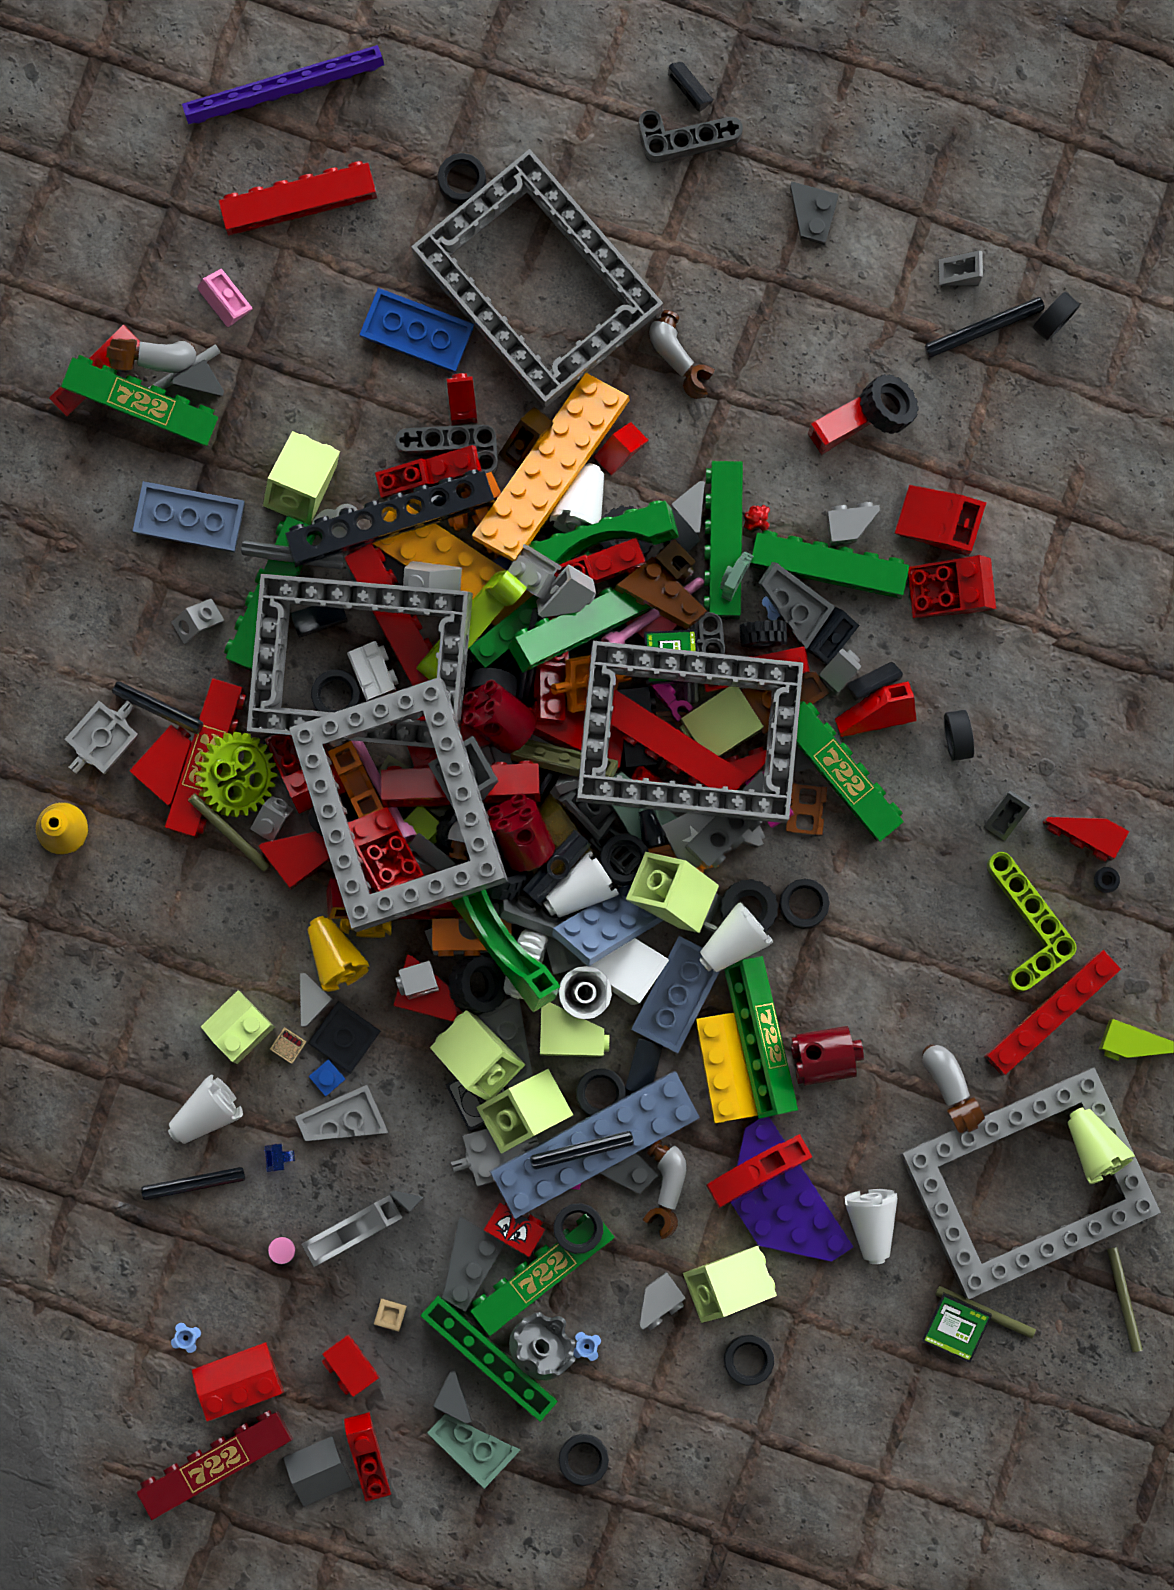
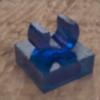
M282 1144L264 1146L267 1172L284 1170V1162L295 1161L294 1150L283 1151Z

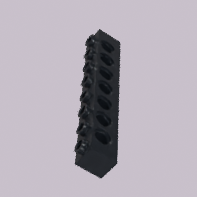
M477 469L463 473L462 478L453 480V477H448L438 481L439 485L430 488L428 485L419 486L413 489L414 493L411 494L397 493L388 497V501L379 503L378 500L364 504L363 509L354 511L353 508L339 512V516L329 519V516L320 517L314 520V524L304 527V524L290 527L289 532L285 533V538L294 566L305 565L492 506L494 504V497L485 470L478 472ZM459 488H466L470 491L471 495L463 499L456 494V491ZM439 495L444 497L446 503L443 506H435L431 499ZM411 503H416L421 507V511L417 514H411L407 511L406 507ZM386 511H392L395 513L396 519L392 522H387L383 520L382 514ZM361 519H367L372 525L369 529L362 530L357 526V522ZM335 527H343L347 533L344 537L338 538L332 534V530ZM316 534L321 537L322 541L320 544L313 546L307 542V538L310 535Z

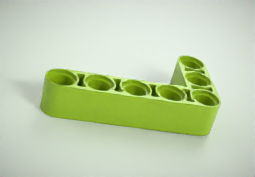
M508 570L495 573L472 600L468 648L473 645L504 606L513 605L525 592L527 587ZM440 639L416 668L429 680L437 678L438 658H436V652L439 653Z
M998 852L988 859L987 869L1045 946L1014 969L1008 977L1010 987L1014 991L1023 992L1033 987L1069 960L1076 952V943L1012 857L1005 852ZM996 858H1002L1006 862L1005 871H997L994 868L993 862ZM1011 879H1018L1021 882L1022 889L1020 892H1013L1010 889L1009 883ZM1027 900H1034L1037 903L1038 909L1036 913H1029L1026 910L1025 903ZM1046 920L1050 921L1054 928L1053 932L1048 935L1041 930V924ZM1060 941L1066 942L1069 946V953L1065 956L1060 955L1057 951V944ZM1038 957L1047 959L1049 966L1046 971H1041L1037 968L1036 960ZM1018 972L1024 973L1028 978L1025 987L1018 986L1015 982V976Z

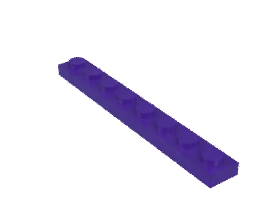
M376 45L186 102L182 106L188 124L202 123L211 117L225 116L241 108H252L258 103L275 101L281 96L291 93L298 94L314 86L321 87L331 81L348 79L354 74L364 71H375L378 67L384 66V61L379 47Z

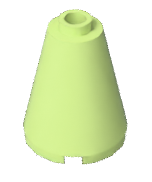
M1082 1107L1069 1115L1071 1119L1068 1121V1126L1089 1184H1095L1104 1180L1101 1175H1113L1133 1161L1132 1158H1135L1133 1152L1091 1109L1084 1110Z

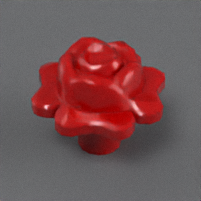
M765 505L750 507L744 515L746 520L744 527L749 531L758 527L762 531L767 530L770 526L766 521L770 508Z

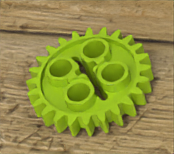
M234 732L233 736L230 733H224L223 739L215 737L216 745L207 743L206 746L209 752H200L204 761L196 762L201 767V771L195 772L194 775L201 777V780L195 783V786L203 787L199 796L207 797L205 803L210 806L213 805V811L219 812L221 810V815L228 816L230 814L233 817H238L240 812L241 815L248 816V809L256 812V803L260 805L265 803L262 798L263 796H272L267 790L268 787L276 786L270 781V778L277 776L276 773L271 772V768L275 767L276 763L268 761L273 756V753L264 752L267 745L259 744L260 739L256 737L251 738V734L244 733L241 735L240 732ZM241 751H243L244 758L241 762H239L238 755ZM219 764H222L223 770L218 776L217 767ZM254 773L255 781L250 785L249 778ZM232 786L234 789V794L231 798H229L228 790Z

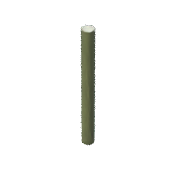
M194 793L188 799L204 817L262 871H265L270 866L266 859L199 796Z
M1109 1248L1107 1251L1132 1352H1139L1143 1349L1118 1248Z
M939 1286L935 1293L936 1296L941 1298L943 1292L985 1310L992 1314L991 1321L1032 1339L1036 1329L973 1300L966 1299L964 1296L942 1286Z

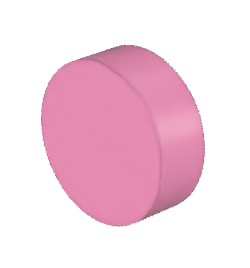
M276 1238L269 1245V1256L276 1263H288L295 1255V1245L288 1238Z

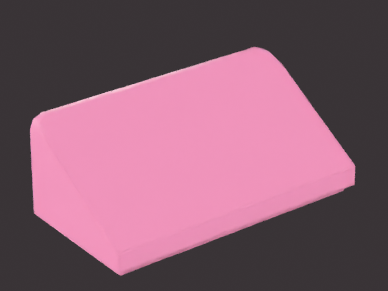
M222 269L203 278L198 285L199 292L227 327L233 325L253 309Z

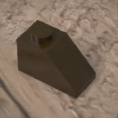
M533 407L520 419L498 455L518 470L533 447L552 426V420Z

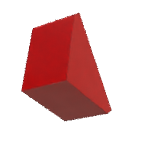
M630 422L608 439L594 456V459L612 476L649 440Z

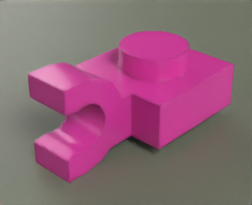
M670 684L651 685L650 690L672 712V716L677 723L682 718L677 712L679 707L686 708L688 712L693 710V706L687 701L676 700L674 696L676 691Z

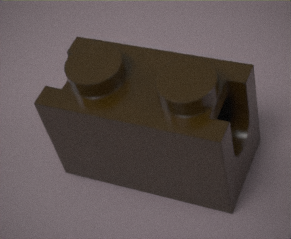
M675 539L655 557V560L682 585L695 571L693 567L696 561Z

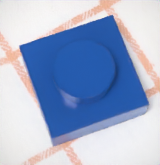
M329 1059L309 1076L325 1096H328L346 1080Z

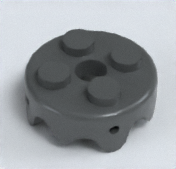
M537 1312L527 1318L524 1317L515 1326L509 1340L510 1353L516 1365L524 1373L538 1380H551L560 1376L574 1363L576 1359L573 1357L575 1341L568 1338L565 1334V1319L560 1316L546 1317L541 1312ZM535 1344L543 1347L545 1354L538 1352Z

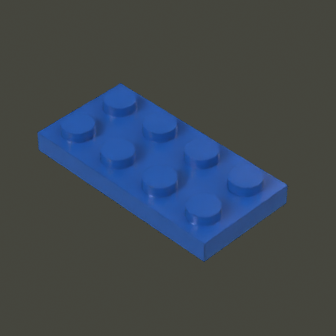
M378 288L359 335L361 338L456 373L472 334L474 324Z

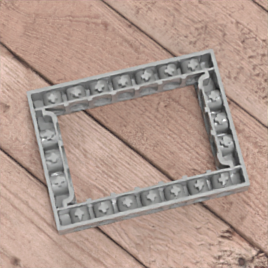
M530 149L411 246L414 257L469 321L474 324L475 328L544 408L663 310V302ZM525 193L530 195L624 304L615 310V314L602 325L598 324L595 326V331L583 341H577L576 346L562 358L559 356L553 362L550 371L542 364L541 357L539 355L535 356L525 344L523 336H518L508 324V319L505 316L502 317L492 306L491 299L488 296L485 297L475 286L473 278H468L461 270L455 257L453 259L450 257V255Z
M261 574L247 731L291 735L290 727L333 713L281 708L290 604L444 617L440 621L438 629L441 632L439 653L436 652V658H438L437 678L441 677L445 682L461 731L473 593L457 590ZM408 719L393 724L392 728L387 729L384 727L369 732L363 738L357 736L348 739L352 741L435 748L427 722L423 720L412 721Z
M593 641L576 802L787 823L790 814L803 663ZM615 674L772 691L762 793L754 792V789H749L748 791L729 790L725 786L721 789L702 787V784L697 783L695 786L675 784V781H670L669 783L652 782L648 778H643V780L623 779L620 775H617L616 778L605 777L608 764V745L611 735L610 723L613 712V694L616 684Z
M441 677L289 728L348 919L354 931L359 932L508 882L446 685ZM424 714L471 861L370 894L369 889L371 887L365 880L361 867L363 861L358 856L353 841L355 836L350 831L345 816L348 813L346 808L343 807L338 793V789H340L339 784L334 780L330 768L332 762L326 755L323 744L339 746L348 739L357 736L363 738L369 732L384 727L389 729L392 728L393 724L408 719L413 721Z
M1095 1067L985 1115V1119L978 1125V1129L974 1131L959 1133L957 1129H954L900 1153L966 1299H971L1161 1213L1135 1157L1132 1158L1133 1161L1113 1174L1117 1183L1115 1187L1120 1194L1124 1195L1125 1200L1107 1205V1208L1093 1214H1087L1083 1216L1084 1218L1074 1223L1062 1225L1059 1227L1060 1229L1038 1236L1036 1240L1019 1247L1016 1246L1003 1255L989 1258L983 1264H981L938 1167L1079 1103H1082L1081 1108L1083 1107L1084 1110L1091 1109L1133 1152Z

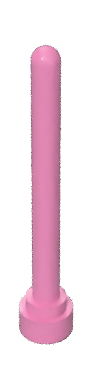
M698 577L684 586V588L692 594L704 585V580ZM653 608L620 632H609L602 637L601 641L625 644V640L661 615H659L658 610Z
M352 741L381 798V775L363 741ZM397 807L388 808L404 839L409 844L417 835L413 826L404 822Z

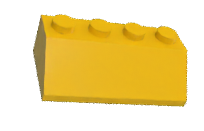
M735 1013L696 1019L695 1023L713 1123L758 1116Z

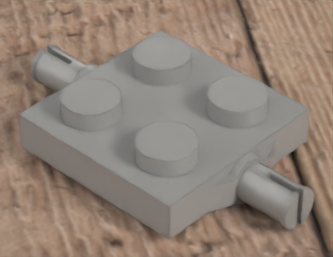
M98 701L64 739L74 747L79 755L68 767L77 774L87 762L106 774L139 736L129 727L125 720L135 707L126 701L116 712Z
M488 1129L464 1135L462 1137L466 1147V1158L451 1161L454 1172L469 1168L474 1174L477 1187L494 1183L495 1181L489 1171L524 1153L525 1150L539 1144L536 1142L538 1141L537 1136L501 1154Z

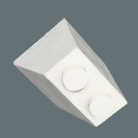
M634 938L590 965V967L600 970L607 977L613 993L630 1005H635L642 1001L669 959Z

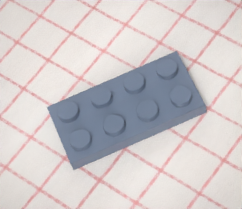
M143 481L132 532L235 553L245 501Z
M631 885L617 889L619 893L617 896L589 906L554 927L552 936L589 967L662 922L663 919L627 901L626 897L631 888Z
M678 936L667 958L669 961L655 981L631 1030L676 1053L679 1052L720 972H716L714 969L708 971L699 959L703 957L700 953L703 949L702 947Z

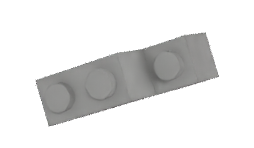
M389 1195L302 1243V1246L315 1267L402 1219V1216Z

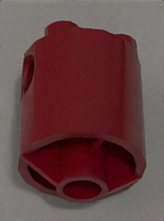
M488 680L474 692H468L463 698V704L465 705L462 716L463 722L502 753L517 751L532 736L536 726L535 713L494 680Z
M518 793L510 800L500 805H495L488 810V820L494 839L507 866L512 870L519 872L530 871L540 867L553 855L555 850L554 840L536 802L531 798H526L525 794Z
M848 1026L796 1034L795 1037L791 1038L793 1059L798 1058L799 1062L796 1063L797 1069H795L798 1084L806 1086L857 1077L856 1061L864 1060L861 1039L852 1041ZM809 1056H815V1057H817L818 1059H817V1060H810L808 1057H809Z

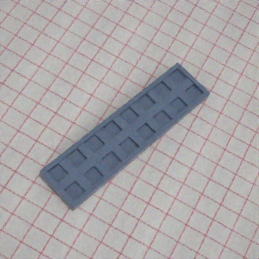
M673 1071L489 1172L513 1218L516 1219L700 1117L676 1071ZM625 1131H630L633 1136L634 1144L631 1146L540 1169H533L530 1156Z

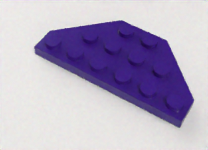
M769 1117L758 1119L744 1129L737 1166L771 1147L785 1142ZM801 1165L730 1202L758 1246L827 1261H833L853 1248V1245Z

